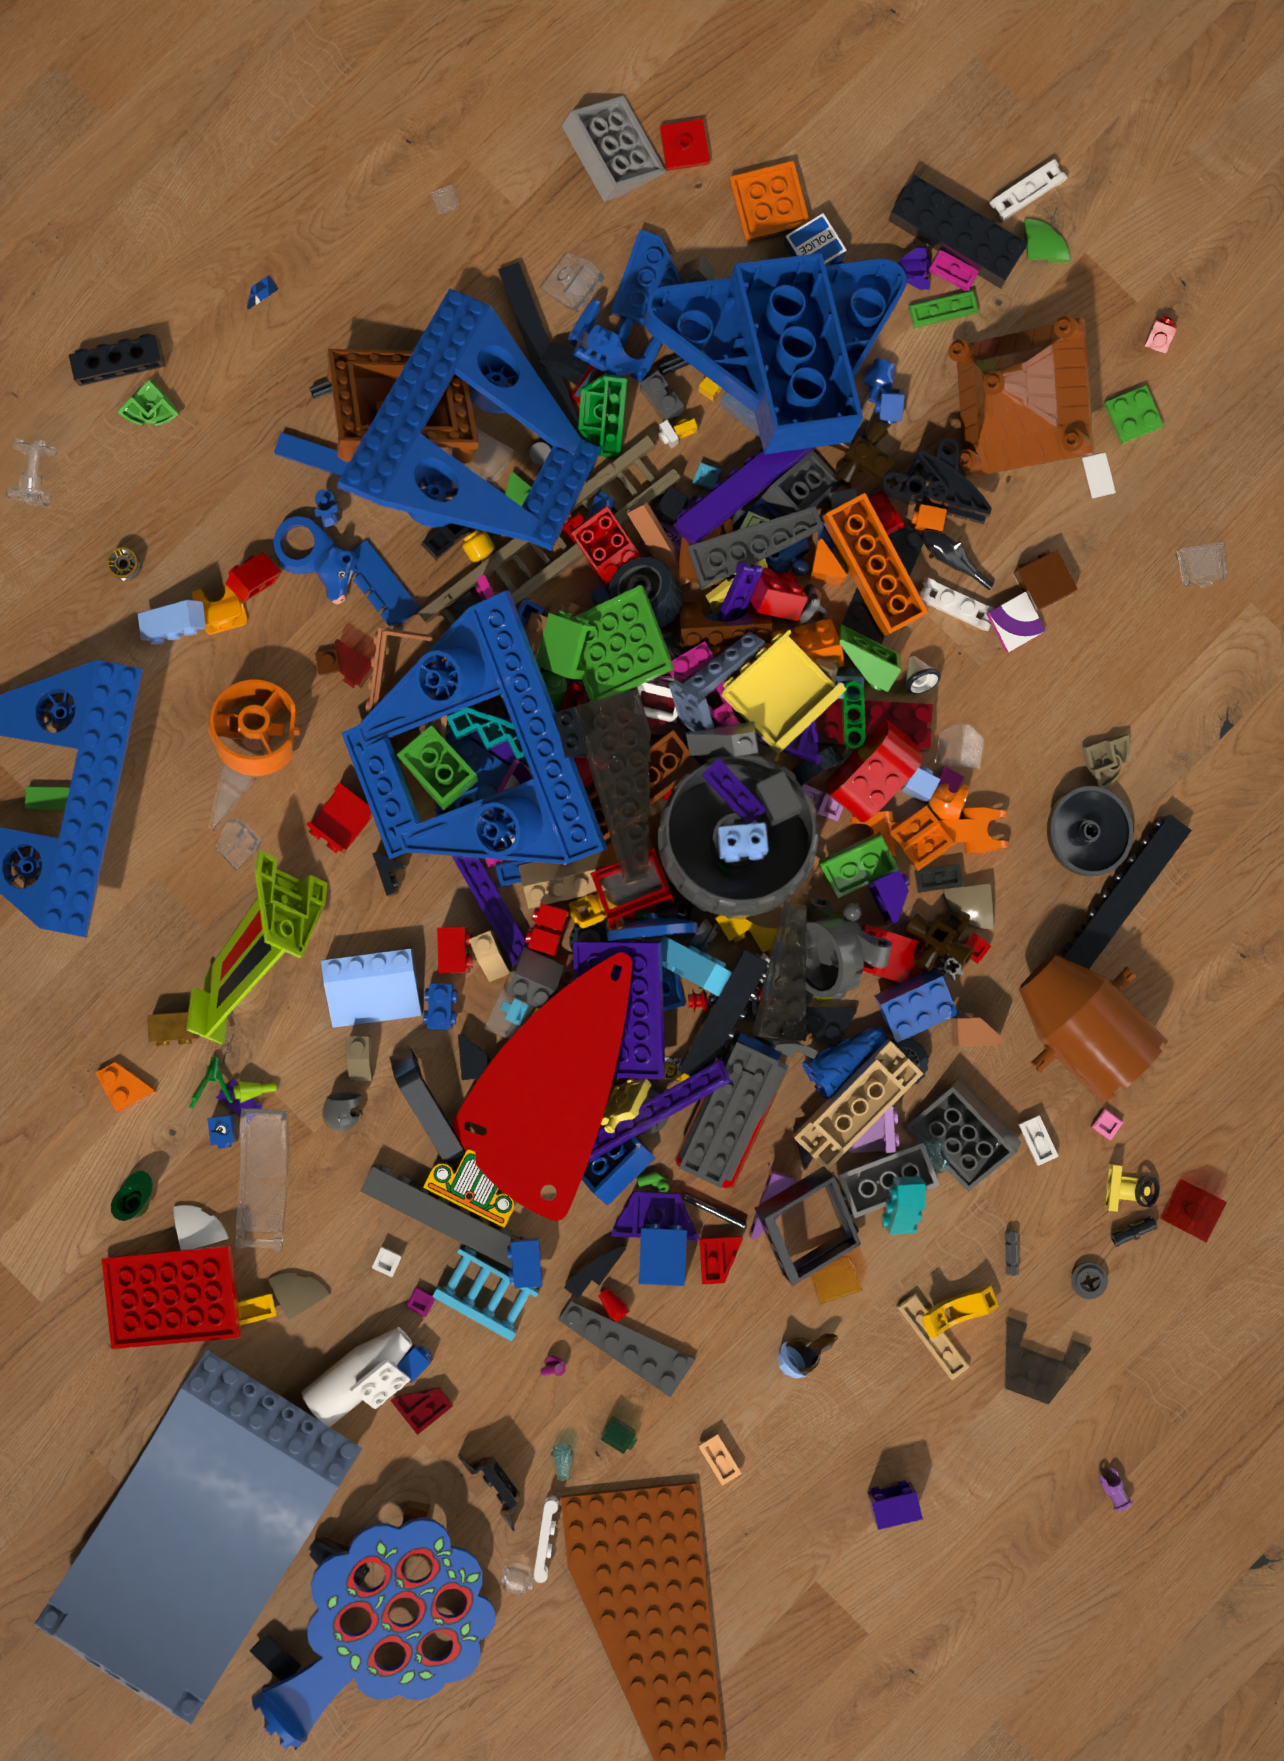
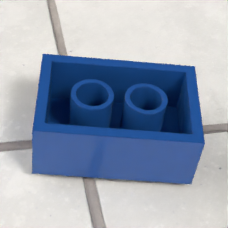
M932 968L931 973H921L874 995L889 1033L896 1043L958 1015L945 980L936 968Z

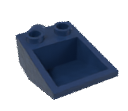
M760 498L733 524L732 532L740 529L748 512L767 518L769 521L782 516ZM804 538L765 558L768 568L781 574L788 572L791 568L794 574L798 576L807 574L810 566L808 561L802 557L810 551L808 540Z

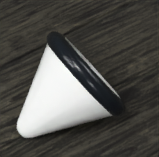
M915 656L909 658L907 681L905 684L907 692L911 694L924 693L939 683L941 673Z

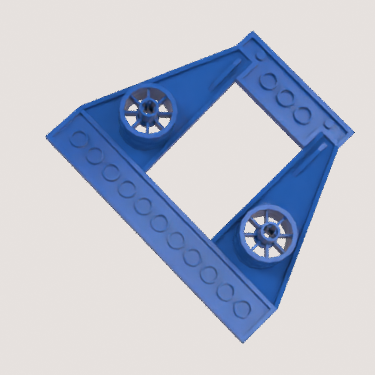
M449 288L341 475L337 487L380 506L408 512L413 520L424 526L443 527L449 523H454L528 541L552 551L602 448L580 438L493 308L486 303ZM454 374L468 383L470 399L476 407L490 413L507 412L553 446L522 507L421 434Z
M509 590L469 607L358 726L341 733L389 859L405 853H422L569 864L608 849L573 758H565L554 715L556 711ZM444 657L447 658L445 665L442 660ZM502 694L534 779L421 822L389 738ZM499 808L505 810L503 816L501 815ZM510 836L515 837V840H514L513 843H512V841H511Z
M95 660L0 695V736L78 749L59 838L0 827V894L40 929L87 938L144 671L141 668ZM64 694L63 702L57 703L54 697ZM69 695L73 697L75 703L72 706L68 705ZM52 700L54 706L51 708V710L45 709L47 704ZM44 712L50 713L51 719L46 723L44 721ZM55 722L58 724L57 731L52 733L47 727ZM63 725H68L66 729L62 730ZM32 847L30 857H25L21 850ZM36 850L39 852L41 857L39 860L35 858ZM19 854L21 857L19 863H12L15 856ZM12 866H17L18 874L15 876L12 875ZM21 876L25 878L23 888L15 882ZM34 878L36 882L29 886L30 879Z

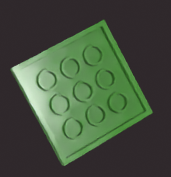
M639 585L573 617L574 619L576 617L588 619V624L596 627L595 631H587L577 666L578 669L585 671L582 681L591 705L596 706L674 670L644 586Z

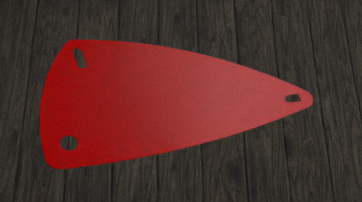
M617 953L599 963L563 988L533 1014L491 1061L454 1119L453 1128L466 1151L470 1149L475 1152V1164L483 1174L512 1200L552 1221L563 1220L570 1210L591 1156L607 1104L617 1064L629 997L632 960L626 953ZM614 964L622 966L621 974L617 981L611 979ZM469 1121L483 1126L487 1129V1133L482 1136L467 1131L464 1128V1124ZM545 1185H552L556 1189V1197L551 1201L543 1199L541 1195V1190Z

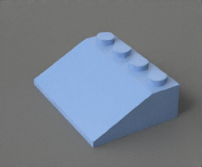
M414 949L321 961L324 987L333 1028L422 1016Z

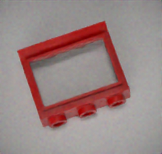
M654 848L641 850L637 855L630 858H621L612 865L600 866L590 873L611 928L616 927L615 919L625 915L628 920L634 919L636 917L635 911L646 907L649 911L656 910V903L669 899L671 905L675 904Z

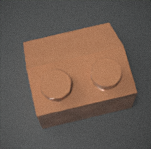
M958 1013L957 1018H951L952 1043L955 1046L1005 1044L1004 1039L984 1020L974 1017V1013Z

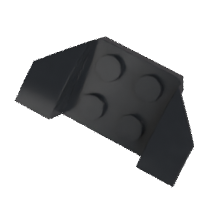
M459 1454L458 1458L468 1472L473 1475L482 1470L485 1474L483 1479L489 1487L493 1486L498 1492L496 1494L502 1505H508L500 1511V1515L514 1532L515 1529L509 1515L514 1512L518 1504L519 1490L494 1457L483 1458L471 1467Z

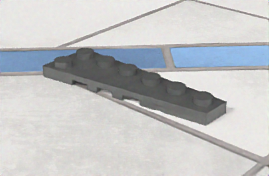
M572 1300L558 1319L669 1397L672 1396L695 1362V1358L660 1343L658 1340L643 1335L630 1327L628 1328L618 1322L616 1323L615 1320Z

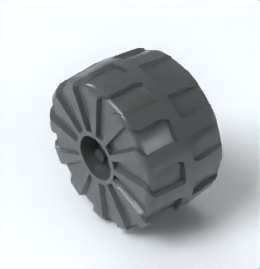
M756 754L736 757H723L719 755L706 760L703 766L690 775L685 774L669 795L663 807L658 827L659 854L666 876L672 886L698 910L704 913L708 911L726 916L728 919H745L749 916L768 913L790 899L803 885L812 869L819 840L815 805L812 798L805 794L802 787L796 781V776L786 767L780 768L769 761L763 760L762 756ZM718 759L730 769L758 801L759 799L755 793L757 784L780 772H784L802 806L799 814L772 826L766 812L752 823H765L768 852L766 855H763L762 859L749 860V856L739 857L740 860L734 862H726L725 858L720 859L718 827L746 824L702 776V773ZM718 862H721L729 871L728 876L724 875L717 866Z

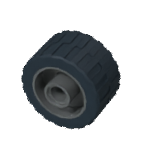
M638 557L621 565L610 580L608 589L609 600L642 585L647 593L659 628H665L669 623H672L680 612L683 603V593L667 565L653 557Z

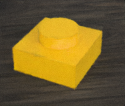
M683 419L677 422V426H674L673 429L678 438L682 439L697 433L698 427L695 419L690 421L689 419Z

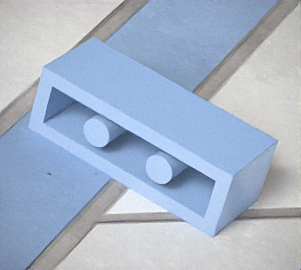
M185 600L138 614L141 640L150 641L154 645L164 643L165 639H180V635L183 634L185 636L196 635L198 630L206 628L203 602Z

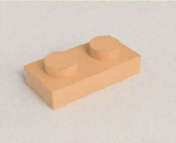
M718 1433L698 1444L722 1486L742 1474Z

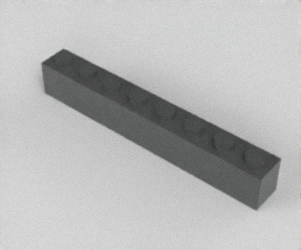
M379 1164V1166L374 1165L371 1168L360 1190L361 1192L513 1269L512 1260H508L507 1246H511V1241L514 1239H527L526 1237L521 1235L518 1238L511 1234L512 1230L502 1226L498 1228L491 1224L492 1221L482 1216L478 1218L471 1214L472 1211L462 1206L457 1207L451 1204L452 1201L431 1194V1191L423 1188L424 1185L420 1184L418 1187L412 1184V1179L402 1174L398 1177L390 1173L392 1169L383 1164Z

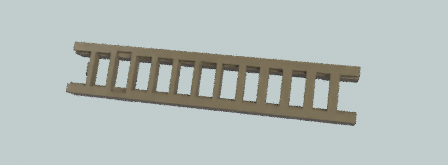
M647 435L585 483L572 511L583 505L589 513L592 505L588 502V499L598 491L613 498L605 486L617 477L634 498L623 508H621L616 500L613 504V509L616 511L614 517L620 526L623 527L631 521L627 514L630 510L646 502L650 506L661 498L670 486L673 488L679 484L681 477L675 469H672L656 481L655 475L649 467L640 460L654 449V443ZM633 464L636 465L651 484L640 495L623 474ZM569 515L567 522L573 518L571 515ZM558 537L556 543L564 554L551 562L538 545L514 538L418 613L426 624L441 614L449 625L452 626L457 619L448 607L478 586L477 578L483 575L487 578L492 573L495 574L506 590L510 591L517 609L521 606L524 599L529 600L582 559L584 555L577 544L569 549L563 540ZM529 545L547 566L535 576L517 555ZM510 559L528 581L518 589L501 568Z

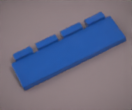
M367 540L352 550L357 556L352 576L359 573L353 581L363 594L368 593L370 590L373 591L367 596V599L377 612L384 607L386 608L380 616L389 627L396 623L400 626L421 610Z

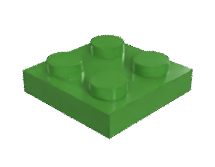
M1147 385L1104 403L1120 444L1144 436L1164 426Z

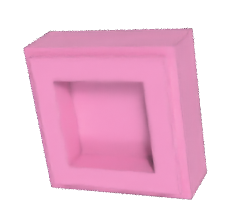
M1103 1109L1091 1127L1111 1141L1124 1122L1108 1110Z

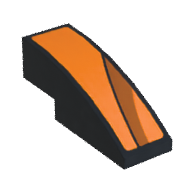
M621 1244L596 1255L571 1276L564 1285V1288L579 1299L591 1281L597 1285L602 1283L627 1246Z

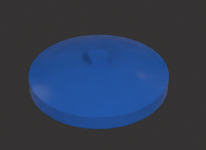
M658 913L644 914V919L625 923L607 931L608 941L691 934L698 932V923L685 919L658 917Z

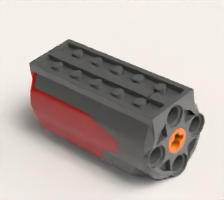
M732 1039L728 1041L725 1047L726 1050L720 1059L725 1065L731 1082L701 1099L674 1158L680 1169L725 1189L735 1186L789 1068L788 1065Z

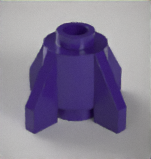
M917 246L901 257L898 264L903 268L908 284L920 290L930 289L928 276L932 258L927 256L926 246Z

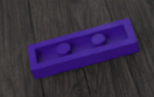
M720 759L702 773L703 778L746 825L752 824L766 812L763 805Z

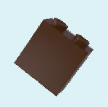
M1047 550L1037 556L1038 560L1032 563L1030 560L1018 565L1019 569L1013 574L1022 592L1027 593L1036 612L1074 594L1078 590L1058 550L1052 553L1050 550Z

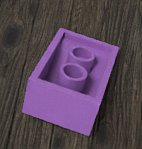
M770 1169L758 1205L795 1184L798 1180ZM755 1213L749 1231V1236L753 1240H756L764 1232L757 1213ZM782 1213L774 1217V1219L776 1220Z

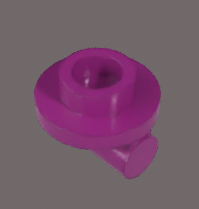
M554 1355L548 1356L545 1360L546 1367L541 1368L542 1376L553 1374L561 1376L566 1371L564 1361Z

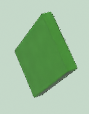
M880 832L819 860V864L838 898L899 870Z

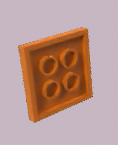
M794 161L729 177L745 243L791 232L809 222Z

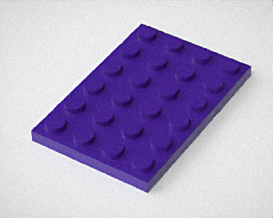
M573 942L574 980L617 953H626L632 960L625 1023L613 1077L666 1078L661 942ZM614 964L611 973L613 981L619 979L622 966Z

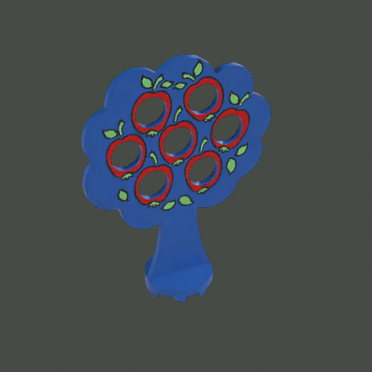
M415 1518L399 1527L389 1523L372 1524L363 1528L353 1538L348 1549L349 1551L329 1556L315 1569L311 1580L312 1599L318 1608L309 1619L307 1634L308 1642L312 1649L321 1656L304 1669L273 1685L264 1684L252 1695L254 1710L256 1711L260 1708L264 1715L265 1729L270 1735L276 1732L280 1737V1745L285 1749L291 1745L296 1750L307 1741L309 1732L324 1709L354 1678L358 1688L366 1696L376 1700L390 1699L398 1695L407 1699L421 1700L430 1698L438 1693L446 1683L461 1681L469 1676L478 1666L481 1656L479 1641L490 1634L495 1625L496 1614L494 1607L487 1597L479 1594L483 1581L482 1569L477 1558L464 1548L451 1546L448 1532L435 1519ZM412 1554H425L432 1561V1568L429 1574L419 1580L405 1577L401 1572L403 1561ZM369 1562L382 1566L385 1576L380 1585L372 1589H364L356 1585L353 1576L359 1566ZM452 1588L462 1591L466 1596V1603L460 1612L446 1615L438 1611L435 1603L437 1597L443 1591ZM404 1597L415 1600L419 1605V1612L414 1620L409 1623L399 1624L390 1619L388 1610L395 1600ZM351 1607H362L371 1615L370 1624L361 1632H347L342 1629L339 1623L344 1611ZM442 1632L450 1636L452 1647L443 1657L431 1658L423 1653L421 1646L428 1635ZM391 1641L401 1644L405 1649V1656L400 1664L390 1668L377 1664L374 1655L380 1645Z

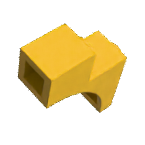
M722 915L715 918L728 942L734 940L737 943L747 937L745 932L748 931L760 952L764 953L766 951L768 955L780 948L778 945L784 940L787 943L791 942L796 930L800 927L796 922L782 928H765L751 923L746 918L728 919Z

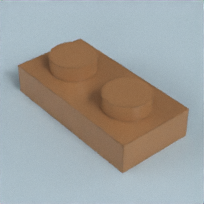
M817 856L805 882L793 895L798 900L802 896L807 897L812 887L809 884L812 876L817 877L821 870L819 864L821 859Z

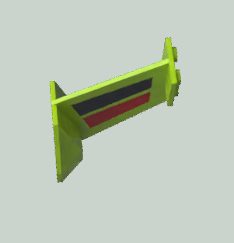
M262 850L257 851L255 877L258 898L205 974L203 990L196 987L192 988L187 1031L219 1044H224L228 1015L284 952L298 958L303 956L326 902L327 882L312 875L297 879L276 869L278 858Z

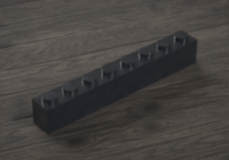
M1171 814L1165 817L1160 816L1153 825L1156 828L1151 835L1147 834L1141 841L1140 845L1142 847L1139 852H1134L1129 857L1127 868L1124 871L1120 870L1113 879L1116 883L1111 889L1107 888L1100 897L1102 901L1098 907L1093 906L1088 912L1087 917L1089 919L1084 925L1081 923L1073 933L1075 938L1072 942H1067L1060 950L1062 953L1061 957L1090 969L1192 830Z

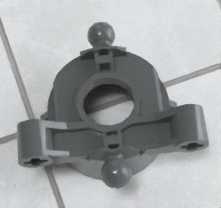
M812 898L807 917L808 923L801 925L793 936L791 959L794 971L804 988L817 997L825 998L831 996L834 999H842L847 991L857 988L862 977L863 961L878 968L888 966L892 942L885 938L868 935L860 930L861 925L857 923V919L862 914L859 905L850 903L845 906L844 915H838L833 912L827 899Z

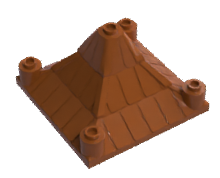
M1062 316L1056 321L1055 325L971 343L962 339H957L951 343L948 353L949 357L957 362L963 451L959 453L958 466L966 478L1094 455L1085 319L1082 317L1074 319L1070 316Z
M328 349L327 378L332 385L338 432L337 455L341 460L350 462L413 351ZM454 374L421 434L440 448L451 447L452 457L465 464L474 459L475 450H478L479 442L468 383Z

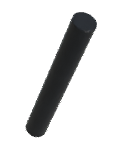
M685 1192L682 1200L741 1229L744 1228L747 1222L688 1192Z

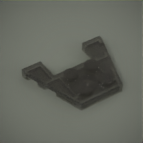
M1006 1316L1004 1387L1007 1390L1049 1405L1091 1351L1092 1347L1070 1339L1063 1361L1054 1359L1020 1346L1027 1323Z

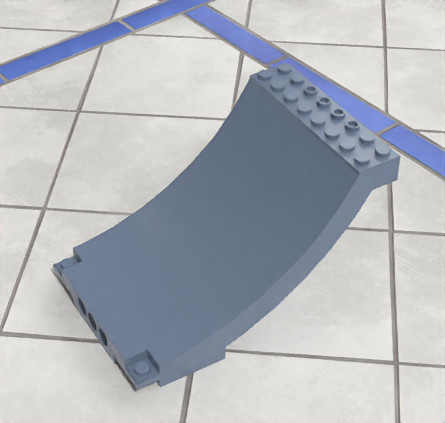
M207 1350L182 1385L138 1463L83 1550L49 1599L48 1604L35 1621L34 1626L73 1650L72 1653L147 1701H153L185 1723L191 1725L363 1448Z

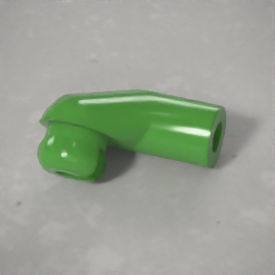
M657 1171L637 1176L639 1187L651 1184L661 1193L667 1192L670 1188L669 1180Z

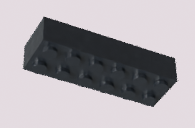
M915 174L892 209L888 220L937 251L942 250L979 270L977 275L1000 289L1028 245L1026 241Z

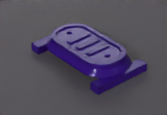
M233 1079L227 1085L230 1094H233L231 1095L233 1102L229 1103L223 1091L216 1098L219 1101L223 1098L225 1104L239 1117L244 1118L243 1123L247 1125L263 1106L260 1103L257 1105L253 1099L240 1103L239 1099H235L233 1086H236V1081Z

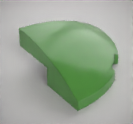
M1024 219V239L1028 243L1026 247L1027 261L1047 260V263L1070 262L1069 250L1061 235H1058L1050 225L1042 221Z
M152 379L148 380L117 411L122 417L138 425L149 423L155 426L165 424L180 414L170 399Z

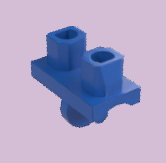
M327 489L318 491L315 496V502L318 506L314 510L316 517L321 516L324 527L336 525L339 522L337 511L340 509L339 502L334 503V494Z

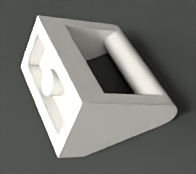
M656 677L639 685L633 706H635L633 713L676 723L678 716L676 708H674V713H669L639 705L642 691L672 698L669 684L673 681Z

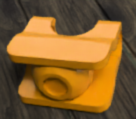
M226 584L224 585L225 595L217 602L208 601L202 589L192 592L193 601L203 602L206 624L204 631L208 635L241 627L248 622L243 602Z

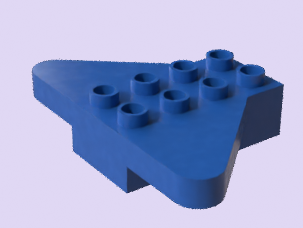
M822 253L738 263L734 265L730 278L657 288L648 298L644 311V325L647 331L755 413L764 454L848 443L852 441L863 420L854 378L897 306L907 285V276L898 263L889 259H874L825 266Z

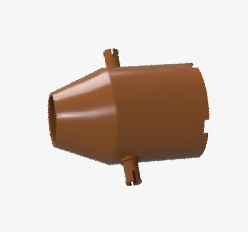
M1054 954L1024 980L1019 987V992L1038 1039L1044 1044V1050L1030 1062L1033 1067L1037 1066L1035 1069L1041 1073L1053 1059H1059L1102 1103L1115 1097L1113 1092L1119 1087L1126 1089L1157 1059L1162 1052L1159 1047L1162 1043L1166 1045L1168 1040L1122 994L1124 992L1123 989L1137 977L1134 972L1130 973L1132 971L1130 968L1125 967L1114 980H1109L1104 975Z

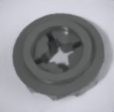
M1082 1263V1265L1075 1268L1071 1276V1286L1080 1297L1095 1299L1105 1292L1108 1279L1105 1271L1099 1265ZM1085 1272H1087V1274L1091 1278H1096L1094 1281H1092V1290L1087 1284L1082 1283L1084 1280H1086Z

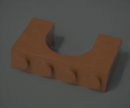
M701 601L683 602L679 612L682 649L694 648L703 642L708 647L732 646L748 632L764 640L765 644L771 643V616L758 613L751 601H749L745 610L746 614L743 617L734 621L718 622L707 619L702 614Z

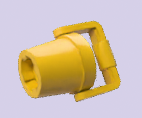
M612 890L604 891L609 908L612 909L619 906L615 893ZM598 893L587 895L569 903V914L581 928L589 927L606 918ZM586 905L591 917L583 919L577 908Z

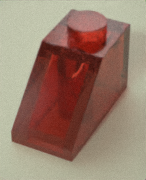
M336 639L334 643L339 671L345 677L343 682L352 688L355 686L362 688L373 673L371 662L339 639Z

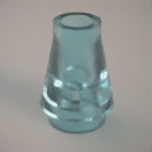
M555 1445L551 1456L557 1480H569L573 1451L570 1445Z

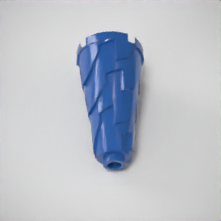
M881 1027L869 1028L831 1048L824 1049L817 1053L814 1059L808 1058L804 1060L802 1067L809 1080H813L816 1084L814 1087L828 1100L886 1042L888 1036Z

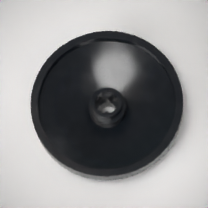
M1085 786L1065 793L1054 804L1048 817L1047 838L1053 855L1067 870L1081 876H1098L1113 871L1125 860L1132 846L1133 824L1128 809L1114 793L1101 787Z

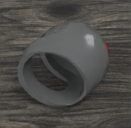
M343 1092L327 1096L322 1112L325 1124L332 1130L339 1132L353 1128L358 1122L360 1114L351 1111V1109L362 1103L361 1094Z

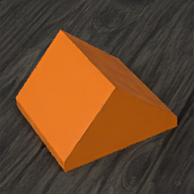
M820 539L814 551L809 580L841 586L848 575L823 539Z

